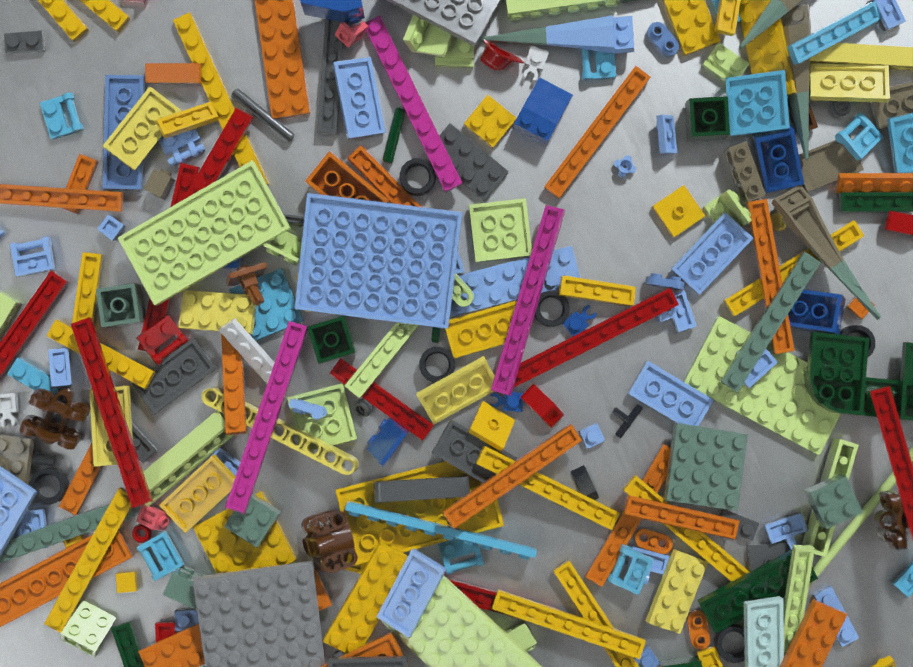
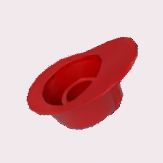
M483 40L486 46L480 60L489 68L502 70L512 61L524 63L521 58L500 49L488 40Z

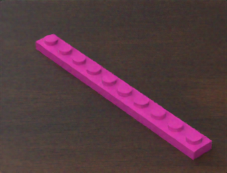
M379 15L365 22L368 25L366 31L445 193L463 185L381 16Z
M545 205L492 384V391L509 396L512 394L564 218V209Z
M291 321L288 322L229 494L226 508L246 513L308 330L307 326Z

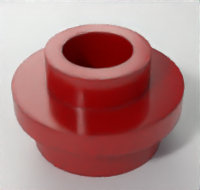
M138 524L134 527L132 536L136 542L145 543L150 540L152 530L142 524ZM140 530L145 531V536L140 535Z

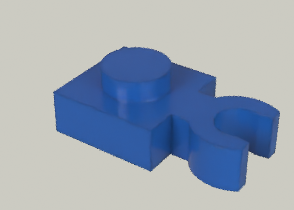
M590 305L582 309V314L575 311L562 323L572 337L589 326L586 323L587 319L591 320L596 317V313H593L591 316L587 315L586 310L590 308Z
M512 392L511 396L504 394V397L497 393H491L492 397H497L498 402L490 405L494 408L503 405V411L522 412L523 400L520 397L524 393Z

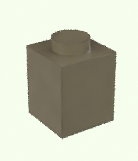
M154 168L143 189L165 200L175 179L170 177L172 173L162 168L160 171Z

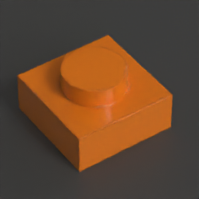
M856 297L846 306L859 319H863L869 312Z

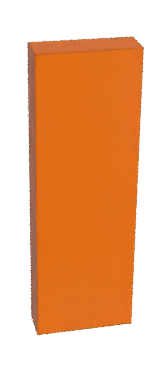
M145 63V83L201 84L202 64Z
M79 154L66 188L88 190L99 161ZM63 208L76 214L80 211V209Z

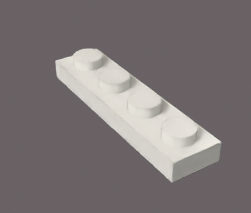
M234 318L223 325L219 331L268 384L275 362Z

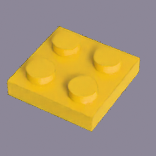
M487 94L464 122V126L491 148H494L517 118Z

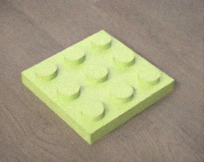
M526 198L469 205L475 262L531 256L532 246Z
M343 383L287 397L288 404L290 399L297 398L327 409L325 417L315 419L311 413H295L292 411L293 408L289 407L294 427L331 445L357 439ZM296 434L298 444H300L301 438ZM315 443L311 444L312 451L318 449Z

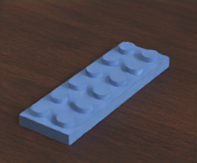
M105 75L104 143L145 93L144 75ZM103 149V189L143 190V161L134 171L106 149Z

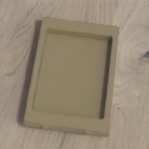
M836 140L809 150L808 160L805 159L803 153L799 154L804 180L803 185L806 192L837 181L838 173H858L864 170L861 160L856 161L844 145Z

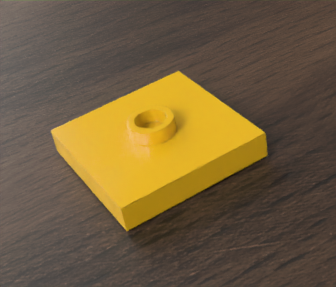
M685 185L652 206L673 238L705 217V214Z
M482 401L468 433L501 452L505 447L515 420Z

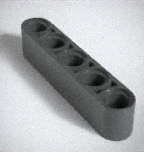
M469 476L374 482L375 502L464 497L470 493Z

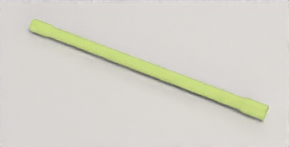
M912 446L911 449L909 450V453H910V457H911L912 464H913V446ZM893 472L861 509L863 513L855 516L829 547L827 556H822L813 566L817 577L880 503V492L889 491L896 484Z

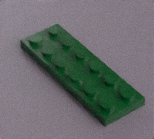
M792 549L697 600L715 634L744 619V601L777 596L785 597ZM813 567L809 583L818 579Z

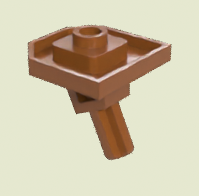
M266 262L250 267L244 265L237 268V271L228 273L225 280L226 285L236 286L240 284L245 295H249L252 303L260 306L264 302V298L258 289L257 278L262 276L267 269Z

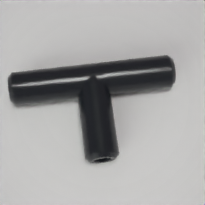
M636 404L629 415L617 407L613 409L612 414L623 421L615 433L616 436L619 438L623 437L642 411V406Z

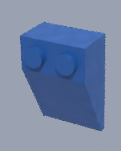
M300 0L304 15L345 23L350 22L351 24L359 23L365 18L361 0Z
M539 77L515 120L513 128L547 145L573 94Z
M791 125L788 130L752 134L765 193L804 184L795 131Z
M803 290L788 313L790 328L839 335L846 301L845 297L842 294Z
M389 418V420L384 419L378 427L381 431L377 436L373 434L367 442L370 445L367 450L382 466H384L409 432L392 418Z

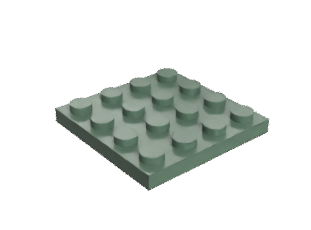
M674 423L664 500L738 511L748 434Z

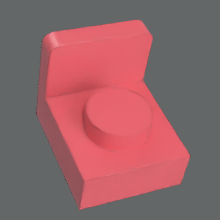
M362 21L358 25L354 24L349 27L345 22H342L335 36L349 48L362 39L368 25Z
M143 504L136 522L152 530H165L169 524L170 517L164 511L152 505L147 507Z

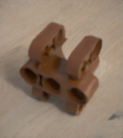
M69 388L60 389L54 397L53 393L48 390L36 389L31 394L29 404L42 409V412L47 411L46 417L43 419L36 415H27L21 423L19 432L30 437L37 436L47 444H53L58 441L57 444L60 447L73 450L78 445L82 433L77 429L66 426L67 421L71 419L84 422L89 415L90 405L83 402H74V392ZM60 395L66 396L68 402L61 401ZM54 413L60 414L62 419H56Z
M892 490L882 491L879 497L883 509L875 513L874 522L879 527L889 529L886 531V540L890 548L897 551L906 550V534L908 533L904 529L909 528L907 520H902L905 511L903 506H901L898 492ZM888 515V523L883 524L884 516Z
M324 511L303 519L301 528L307 535L302 539L306 554L312 557L313 568L316 571L334 573L356 564L358 556L354 547L353 535L347 522V516L344 512ZM336 514H339L342 517L341 524L339 521V517H337ZM348 552L352 554V561L350 563H346Z

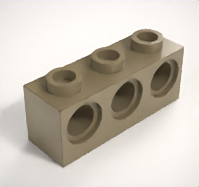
M747 141L728 147L723 151L742 205L766 196Z

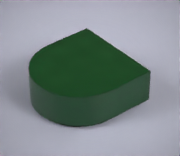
M432 328V343H439L441 328Z

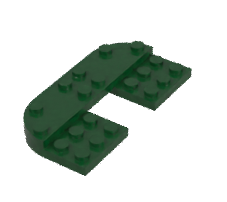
M810 332L807 371H804V381L809 395L820 407L833 413L877 417L870 391L890 386L899 420L913 421V343L903 342L900 381L866 377L869 338Z

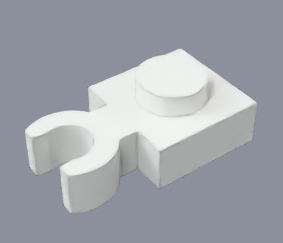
M534 46L530 47L525 61V65L529 66V68L525 70L523 79H526L527 74L532 73L534 75L533 82H536L538 78L537 70L543 71L549 51Z
M17 393L0 394V414L3 413L0 425L1 427H6V421L10 419L11 425L16 426L17 418L13 412H19Z

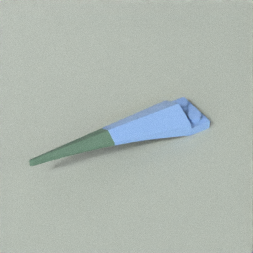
M611 15L480 38L482 43H484L483 40L485 39L491 43L551 45L613 54L634 52L632 16L613 17Z

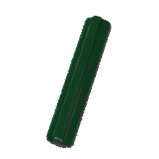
M396 108L383 156V162L388 164L393 163L406 113L402 108Z

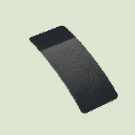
M583 465L572 470L571 474L580 493L593 500L598 499V493L585 466Z

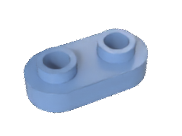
M654 22L649 26L647 37L660 54L664 57L674 56L679 49V43L667 27L661 22ZM654 29H659L661 33L656 34ZM667 43L672 44L671 49L667 48Z
M651 273V276L646 277L645 284L683 290L685 282H682L680 277L670 276L669 279L662 278L661 274Z

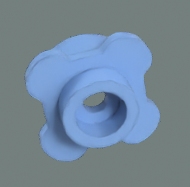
M628 155L614 162V166L619 171V177L623 178L626 174L636 171L632 158Z

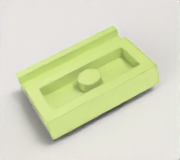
M452 38L445 56H436L435 67L473 68L474 46L461 39Z
M718 42L702 67L726 83L725 78L742 76L749 63Z

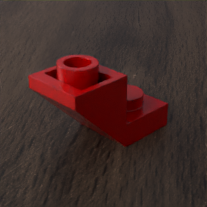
M889 211L885 222V230L913 236V215Z
M532 384L520 397L550 428L564 416L556 404L535 384Z

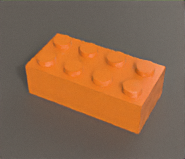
M330 151L305 180L306 183L321 195L391 203L387 197Z

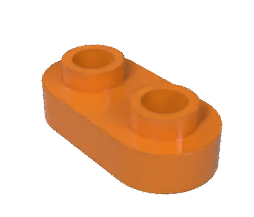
M640 528L634 534V541L641 548L666 554L673 547L671 538L666 534L647 528ZM643 534L647 536V539L645 541H641L640 539L641 535ZM664 540L665 545L660 547L659 541Z
M697 609L691 610L686 618L690 642L697 649H705L710 644L707 618L702 611ZM699 617L701 620L696 624L694 620ZM703 637V642L699 643L698 638Z

